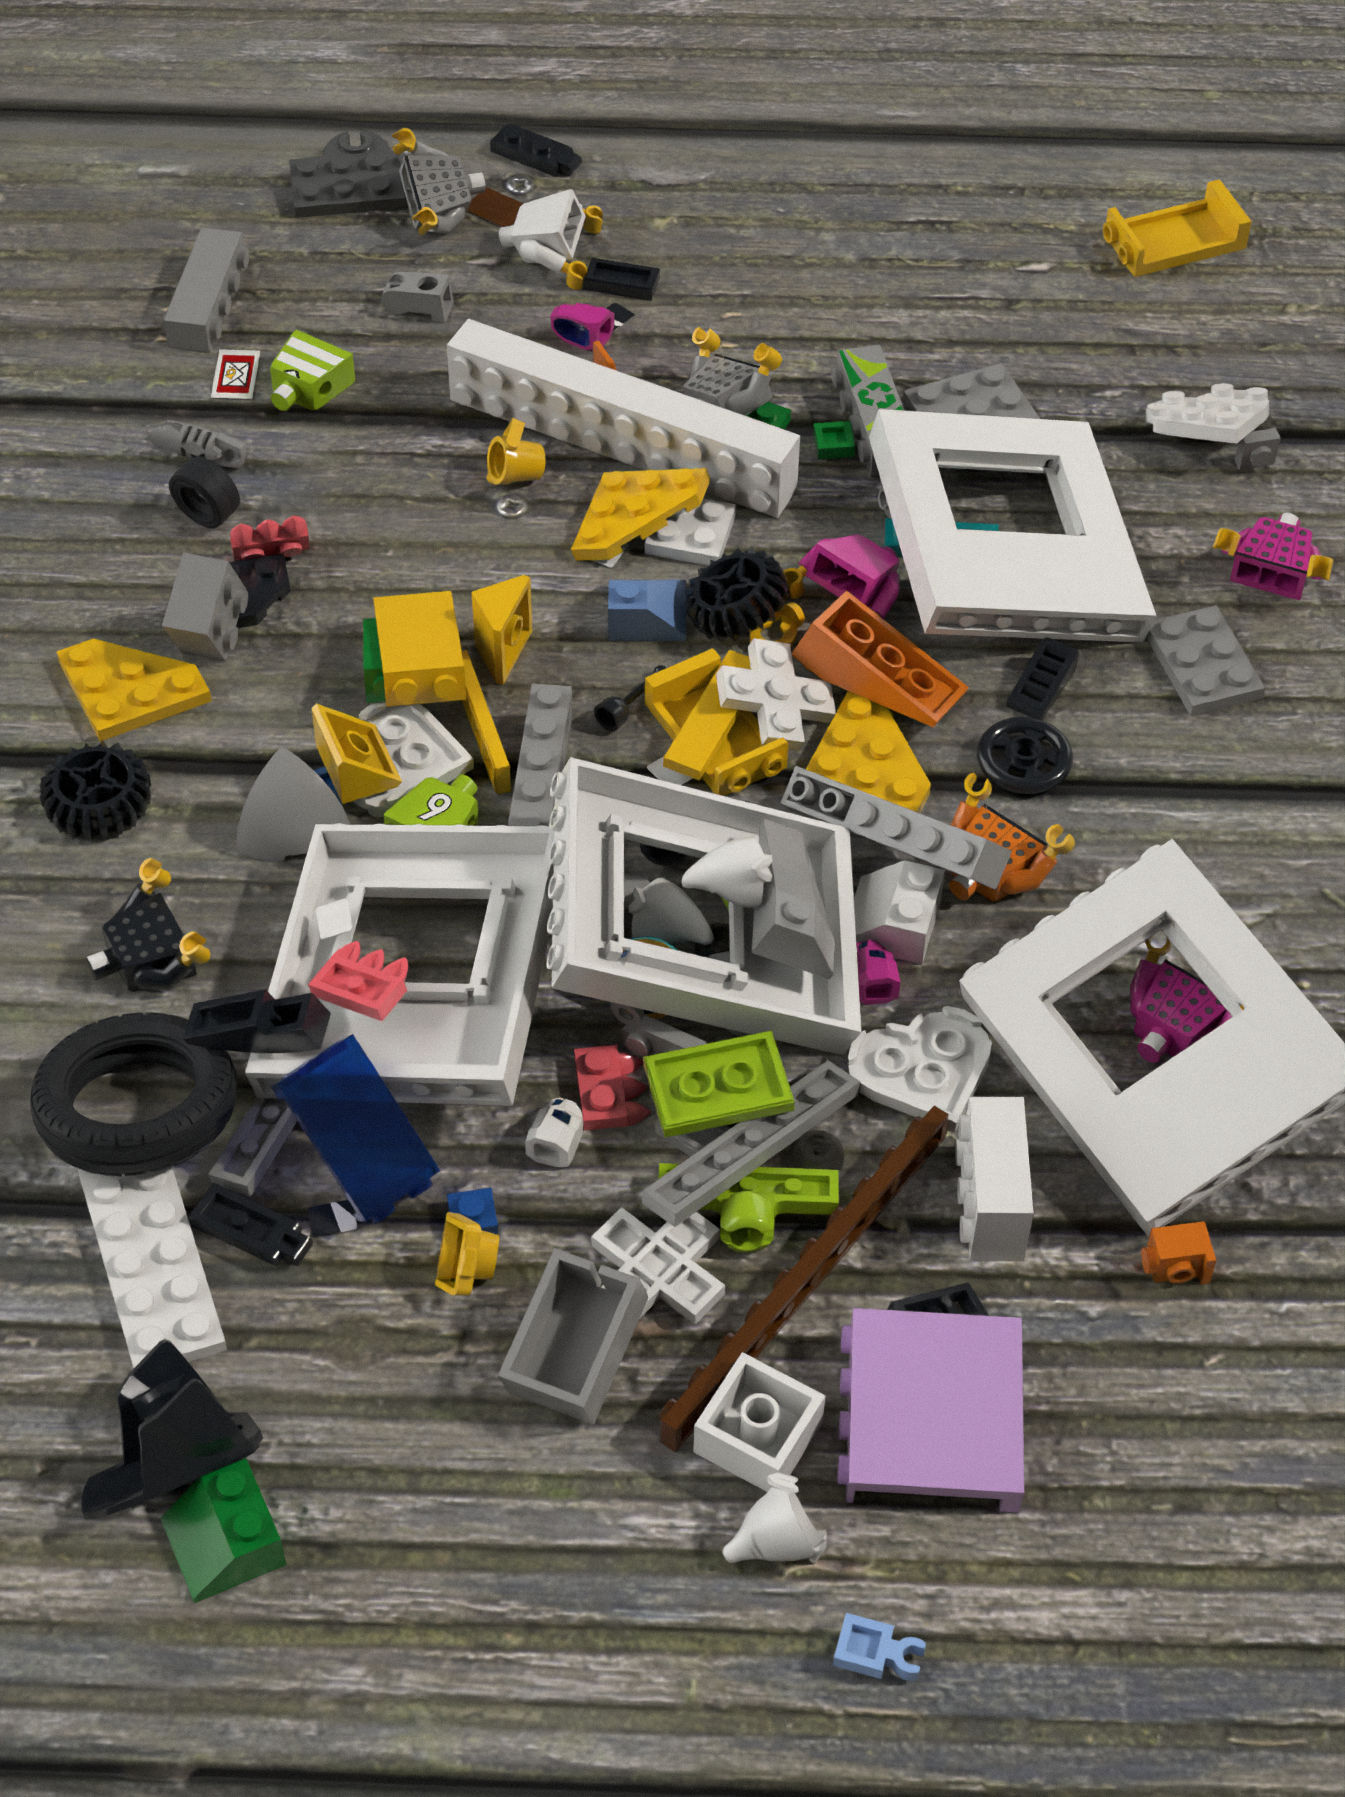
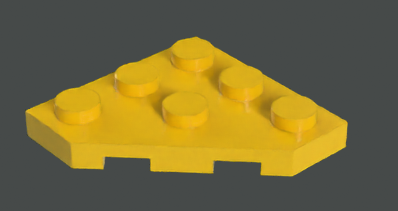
M707 468L604 472L571 548L575 561L610 560L622 553L621 546L635 537L639 536L644 540L667 526L668 522L666 519L683 508L688 513L700 506L711 480Z
M94 638L56 651L58 661L100 742L212 702L210 690L195 664Z
M848 691L806 770L921 813L930 795L931 783L890 711L885 706Z

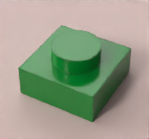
M767 402L746 416L785 430L791 421V409Z
M850 421L814 423L813 437L818 460L855 457V442Z

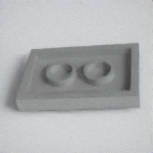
M1217 605L1154 620L1146 638L1190 716L1263 699L1265 687Z

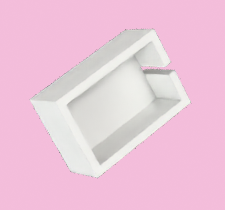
M969 1097L967 1115H959V1139L955 1140V1165L961 1166L962 1176L958 1177L957 1198L958 1204H964V1216L960 1217L961 1243H969L970 1261H1024L1034 1214L1024 1097Z

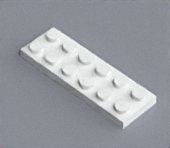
M77 1168L133 1368L139 1364L159 1341L164 1339L170 1340L188 1362L227 1351L224 1335L173 1168L155 1173L149 1171L145 1175L125 1176L123 1174L122 1177L94 1174Z

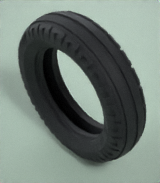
M143 1012L122 1014V1017L116 1015L99 1020L97 1024L93 1022L78 1029L76 1033L73 1032L68 1035L44 1058L36 1071L31 1088L30 1107L32 1119L39 1136L46 1146L58 1158L83 1171L105 1176L122 1177L123 1174L125 1176L145 1175L149 1171L155 1173L171 1168V1165H179L202 1152L221 1134L229 1122L237 1097V1077L232 1059L226 1050L187 1044L183 1040L188 1019L164 1013L146 1012V1014H143ZM138 1063L165 1064L185 1071L195 1080L192 1092L181 1104L161 1116L142 1122L130 1124L98 1122L81 1115L73 1107L76 1096L90 1081L105 1072L126 1065Z

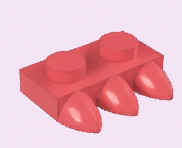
M295 515L286 519L282 525L268 519L261 522L256 529L246 524H239L230 531L234 561L284 554V557H293L301 554L303 550L309 549L306 521L304 518Z
M359 941L349 943L338 949L308 984L310 991L319 999L383 1021L407 992L404 983L408 973L407 958L398 959L383 968L384 952L382 949L373 951L359 960L361 951Z
M617 1045L574 1049L584 1131L635 1125L650 1114V1110L645 1106L633 1101H627L639 1096L646 1090L644 1083L625 1076L640 1068L643 1064L641 1059L630 1053L618 1051Z

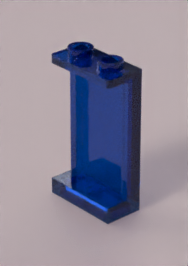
M353 1034L343 1037L269 1085L279 1101L285 1100L356 1212L353 1215L358 1222L371 1219L373 1224H376L396 1211V1207L393 1204L395 1201L406 1194L411 1199L415 1198L433 1186L430 1178L441 1170Z

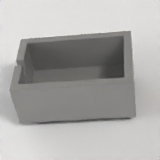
M554 1248L498 1374L508 1393L594 1425L649 1298L640 1278L603 1265L597 1271L592 1261ZM601 1282L603 1283L605 1289L600 1287Z

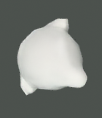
M755 836L734 839L715 848L692 865L682 876V886L685 888L702 889L709 891L711 894L716 893L738 906L747 908L759 907L762 903L763 884L770 882L772 879V874L768 868L772 863V855L763 853Z
M662 877L655 879L643 889L635 887L633 892L634 900L629 905V913L633 914V938L648 936L664 940L668 944L694 942L710 945L714 939L713 933L705 917L692 899L676 884Z
M779 1472L767 1475V1482L772 1487L750 1509L740 1530L723 1549V1555L729 1563H736L742 1560L794 1561L809 1558L814 1564L817 1562L826 1548L827 1534L826 1530L815 1529L795 1494L799 1492L798 1487L795 1485L798 1478Z

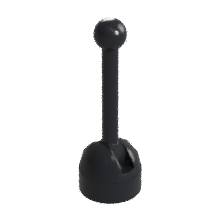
M663 665L656 666L653 674L666 669V667ZM645 681L623 700L620 697L611 696L595 706L594 715L597 722L610 732H615L624 725L629 717L628 705L645 692Z

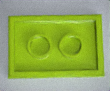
M772 1030L643 1057L644 1069L664 1138L791 1112L795 1109V1101Z

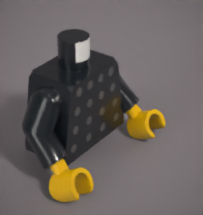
M149 858L141 864L139 876L144 883L136 885L126 902L110 921L103 925L102 931L107 949L86 957L90 971L96 981L119 972L129 991H169L182 979L197 975L194 962L204 964L209 961L210 950L203 946L206 943V938L197 932H189L184 936L162 894H155L154 892L155 888H165L171 882V875L168 871L161 868V862Z

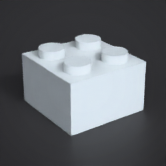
M742 1352L694 1425L693 1452L768 1492L772 1486L767 1482V1475L777 1472L790 1475L822 1425L825 1395Z

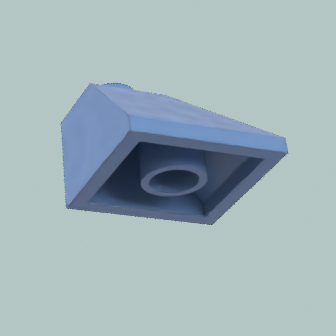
M609 579V641H686V606L684 604L686 601L684 593L686 591V580Z

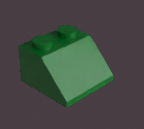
M247 1458L201 1476L160 1517L194 1604L286 1565L281 1538Z

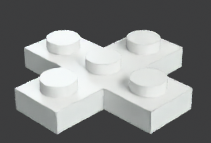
M754 638L748 646L751 669L722 665L716 673L720 707L757 712L762 746L784 737L788 742V750L799 751L805 743L801 719L830 723L836 714L831 683L824 680L795 676L790 644Z
M621 1207L591 1236V1246L620 1267L618 1271L640 1278L649 1297L640 1318L659 1299H662L693 1324H696L725 1295V1284L696 1263L720 1239V1229L698 1212L692 1214L676 1227L666 1222L655 1233Z

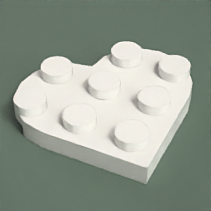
M1222 383L1213 385L1211 393L1197 398L1185 397V394L1180 391L1165 392L1162 394L1161 401L1147 405L1146 425L1153 424V432L1237 444L1268 418V390L1261 387L1233 390V385Z
M386 702L371 703L359 714V719L376 725L402 780V783L397 788L353 801L361 808L367 809L368 813L374 817H384L388 809L425 778L433 777L447 784L456 779L458 775L465 774L474 769L473 757L430 711L421 704L386 707Z
M945 1006L942 1012L929 1013L924 1017L922 1013L917 1015L909 1026L886 1023V1029H875L867 1034L866 1030L862 1031L856 1040L851 1043L847 1069L851 1076L860 1081L859 1093L869 1099L913 1117L920 1116L922 1118L935 1105L949 1114L947 1130L956 1132L959 1126V1115L965 1114L968 1108L969 1097H973L987 1069L992 1041L991 1039L989 1040L988 1034L981 1027L982 1021L977 1016L965 1009Z

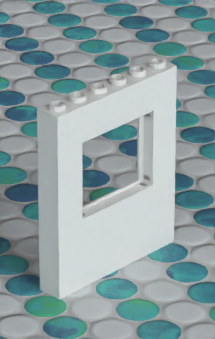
M878 410L869 434V440L925 634L1144 642L1156 618V613L1089 422ZM935 453H939L937 460L934 455ZM1050 459L1048 468L1044 467L1046 461ZM938 467L1045 473L1066 535L957 529Z
M570 757L562 772L555 773L550 787V796L555 797V807L551 813L549 823L550 830L554 831V841L549 852V863L554 865V874L551 877L548 888V897L553 899V909L547 924V931L549 934H552V945L549 949L546 963L547 969L552 970L551 988L748 1034L772 1030L775 1040L844 1055L851 1046V1043L861 1033L850 828ZM763 818L800 830L835 940L834 973L830 979L752 953L754 908L738 906L729 902L730 963L624 938V839L702 858L715 848L737 838L755 836L759 842V827ZM623 949L629 951L625 957H621ZM728 974H730L731 981L724 982Z
M315 824L268 990L275 1000L311 993L308 986L310 981L338 949L352 943L364 897L489 899L469 984L404 982L407 992L383 1021L319 999L331 1012L321 1049L294 1053L250 1054L245 1073L257 1098L513 1106L550 935L547 931V924L553 909V899L548 897V888L551 877L554 874V865L549 863V852L554 841V831L545 825ZM347 898L353 929L322 940L319 933L316 908ZM467 991H474V999L469 997Z
M1173 839L1162 846L1154 845L1142 854L1138 862L1127 869L1120 868L1107 877L1102 886L1091 893L1089 891L1081 893L1070 903L1069 908L1057 916L1049 915L1043 918L1035 926L1033 932L1021 940L1016 938L1007 942L1000 949L998 955L986 963L979 962L974 964L964 973L963 978L959 980L963 999L1148 1237L1151 1228L1166 1226L1345 1104V1043ZM1160 918L1162 922L1156 926V921ZM1162 931L1231 1014L1232 1018L1121 1092L1052 1003ZM1046 994L1048 999L1042 1002V997Z

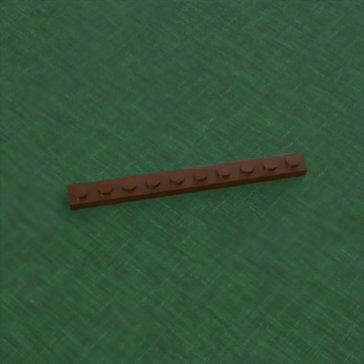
M934 1105L923 1118L917 1116L911 1122L902 1143L898 1147L891 1146L885 1152L880 1161L879 1169L872 1177L866 1175L859 1182L853 1193V1199L846 1207L839 1206L830 1216L826 1226L827 1229L819 1238L813 1236L803 1247L800 1253V1260L792 1269L787 1267L782 1270L773 1284V1291L764 1301L758 1299L751 1306L746 1314L745 1323L737 1333L731 1331L723 1338L718 1346L717 1356L708 1366L702 1364L695 1370L689 1380L688 1389L679 1399L673 1397L667 1402L659 1416V1421L661 1422L660 1442L676 1453L694 1432L695 1423L741 1353L743 1352L755 1359L761 1354L944 1141L948 1113Z

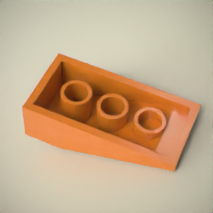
M847 590L810 625L792 652V656L802 663L804 668L813 672L820 679L931 727H934L969 689L967 685Z

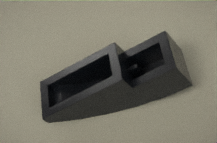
M264 989L194 1003L183 1040L190 1045L245 1053L270 1054L318 1050L322 1047L331 1012L313 993L275 1000Z

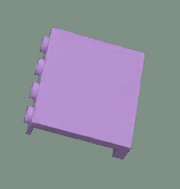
M853 1308L851 1324L842 1325L841 1353L849 1354V1368H841L839 1394L840 1396L848 1397V1411H840L838 1439L847 1440V1455H839L837 1484L846 1485V1502L853 1503L855 1491L999 1499V1512L1019 1513L1024 1496L1022 1318Z

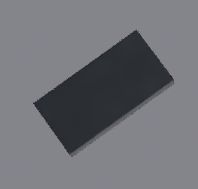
M592 258L583 280V289L652 301L660 279V269Z

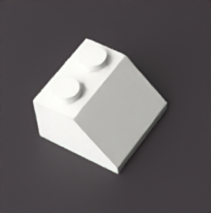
M904 860L862 876L854 897L856 943L868 939L875 940L884 946L887 951L892 952L893 958L923 964L941 903L945 869Z

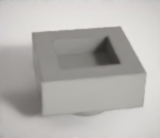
M1276 428L1252 431L1238 442L1234 460L1239 470L1274 465L1281 439Z

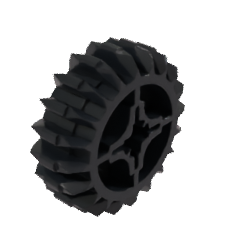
M752 547L748 548L744 553L737 548L731 555H726L723 552L722 557L716 561L709 559L710 565L706 568L698 569L699 576L689 580L690 588L684 592L686 595V601L684 602L686 612L694 627L700 633L705 634L708 639L716 637L720 642H723L730 637L735 642L740 635L745 634L750 638L752 631L756 629L764 630L763 624L767 621L776 620L775 612L784 609L783 601L788 598V584L779 562L775 561L773 556L767 555L764 550L756 552Z
M102 740L95 747H91L87 742L79 750L70 746L67 756L56 754L55 764L46 765L45 776L41 777V795L39 797L47 819H49L50 823L55 824L59 833L68 831L72 839L84 834L88 842H90L94 835H101L106 841L109 833L115 831L122 836L123 826L136 827L137 817L146 815V805L151 804L150 799L152 795L150 787L152 784L145 764L141 758H136L132 749L123 751L119 743L108 748ZM117 780H119V781H121L122 783H124L125 786L118 784ZM66 796L74 797L75 802L69 800Z

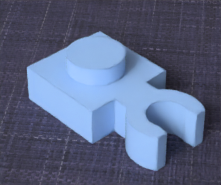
M846 1613L834 1655L833 1666L879 1679L882 1678L884 1667L887 1666L893 1668L900 1678L907 1681L918 1680L920 1666L907 1663L903 1657L907 1654L923 1657L926 1643L916 1637H906L900 1641L893 1640L894 1625Z

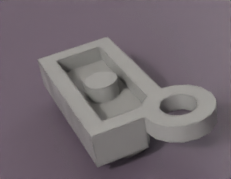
M613 1002L610 1008L613 1015L625 1023L622 1029V1045L638 1056L645 1057L707 1044L706 1041L645 1015L643 1009Z

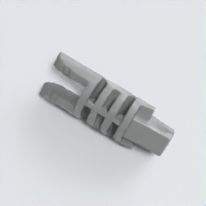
M165 420L161 426L154 428L150 432L151 435H149L152 444L175 452L178 455L187 456L188 458L203 457L218 466L239 468L245 462V443L221 432H214L211 429H204L191 423Z

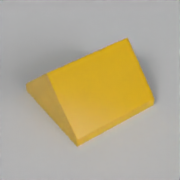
M525 575L471 592L475 647L495 682L504 685L533 631L531 579Z
M317 703L311 708L316 747L342 804L397 788L402 783L375 724Z

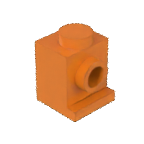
M1205 1221L1151 1228L1147 1247H1142L1141 1249L1143 1269L1146 1274H1152L1154 1283L1165 1281L1184 1283L1192 1278L1199 1277L1201 1285L1210 1284L1217 1260Z

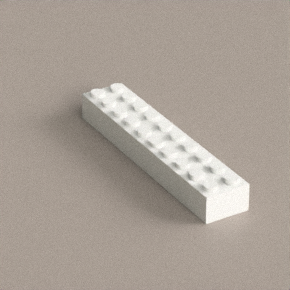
M471 319L466 320L447 344L450 400L507 421L515 418L524 422L525 428L538 431L643 470L707 468L711 478L706 490L707 493L776 518L780 516L797 491L800 435Z

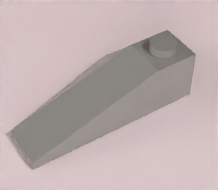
M763 818L759 827V844L764 854L772 855V863L768 867L772 874V879L770 882L763 884L762 903L759 907H754L752 953L830 979L834 973L835 940L802 832Z

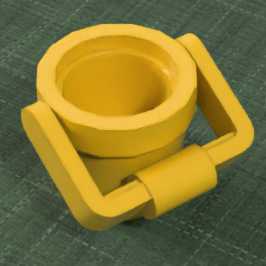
M512 418L503 435L495 436L491 440L487 454L488 473L486 479L489 483L509 485L512 482L539 480L543 476L546 464L544 448L538 442L521 440L525 426L524 422Z
M448 1212L442 1235L435 1286L451 1295L468 1296L471 1294L474 1279L492 1280L498 1254L499 1235L481 1230L478 1223L461 1214Z

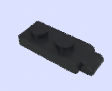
M507 123L490 141L492 153L552 176L557 173L570 176L582 164L581 157L574 153L570 146Z
M214 1182L189 1215L192 1227L274 1266H278L281 1260L291 1265L299 1266L314 1244L310 1237L301 1233L303 1228L297 1221Z

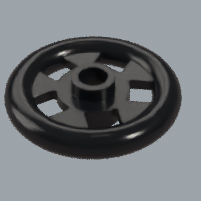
M1012 717L993 724L983 733L977 745V760L984 775L995 785L1014 793L1036 794L1048 791L1063 782L1072 768L1073 752L1065 735L1050 723L1032 717ZM1013 733H1024V735L1017 736L1012 741H1010L1008 736ZM1045 739L1054 748L1045 752L1040 741ZM993 749H1004V759H994ZM1044 762L1053 766V769L1046 774L1038 771ZM1013 769L1017 772L1026 773L1024 778L1009 774L1008 771Z

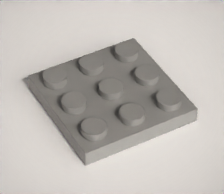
M1002 363L907 389L903 392V403L909 411L1040 419ZM947 468L949 472L960 470L958 468Z

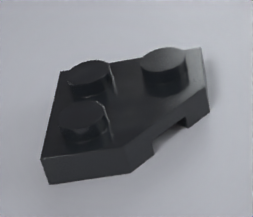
M284 554L229 562L248 591L247 607L244 613H239L236 624L237 628L258 625L267 616V609L277 599L282 601L290 593V583Z

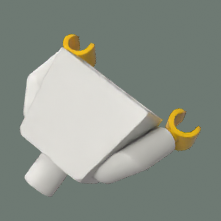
M573 189L524 203L519 208L514 225L499 229V239L504 248L515 246L524 262H535L556 273L561 271L567 274V286L574 290H580L587 267L581 261H573L569 264L565 260L573 259L582 227L589 233H600L603 212L598 206H588L586 209H583Z

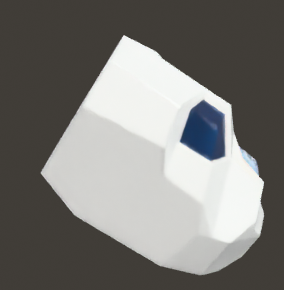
M555 1098L543 1109L539 1110L525 1141L527 1156L538 1163L553 1167H568L583 1134V1115L576 1103L564 1098Z

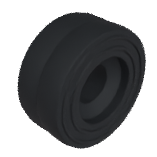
M193 457L189 459L169 480L170 494L180 510L192 521L206 528H217L222 525L237 510L240 504L239 491L233 480L221 467L206 458Z

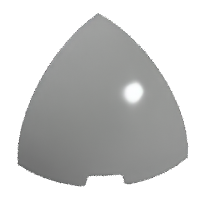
M281 747L265 765L246 799L238 824L237 851L255 859L282 863L285 860V856L308 852L315 824L342 823L350 825V822L341 803L323 779L299 757Z

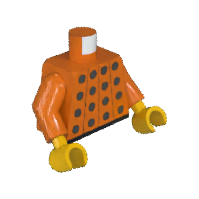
M975 773L969 774L964 782L968 797L966 801L960 802L951 826L988 839L1012 852L996 890L951 872L954 876L949 882L951 892L961 900H967L977 891L991 901H1000L1007 895H1015L1037 889L1058 862L1056 856L1058 854H1067L1073 850L1075 846L1074 837L1068 834L1064 841L1056 844V840L1062 834L1063 828L1061 825L1055 824L1047 830L1046 842H1044L988 805L984 804L981 808H978V802L990 796L992 791L991 783L987 779L983 789L974 792L972 791V786L976 781L977 775Z

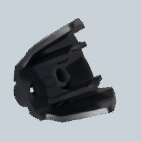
M167 1339L161 1340L128 1374L116 1392L120 1416L122 1461L88 1478L82 1494V1514L85 1519L108 1516L167 1493L184 1484L195 1483L201 1476L238 1462L253 1454L259 1448L260 1442L263 1439L260 1428L247 1412L226 1411L174 1344Z

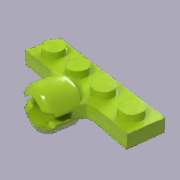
M659 1163L658 1179L680 1164ZM758 1167L699 1210H712L720 1214V1237L730 1249L745 1254L756 1253L766 1248L773 1241L774 1217L777 1214L832 1215L839 1205L838 1170Z

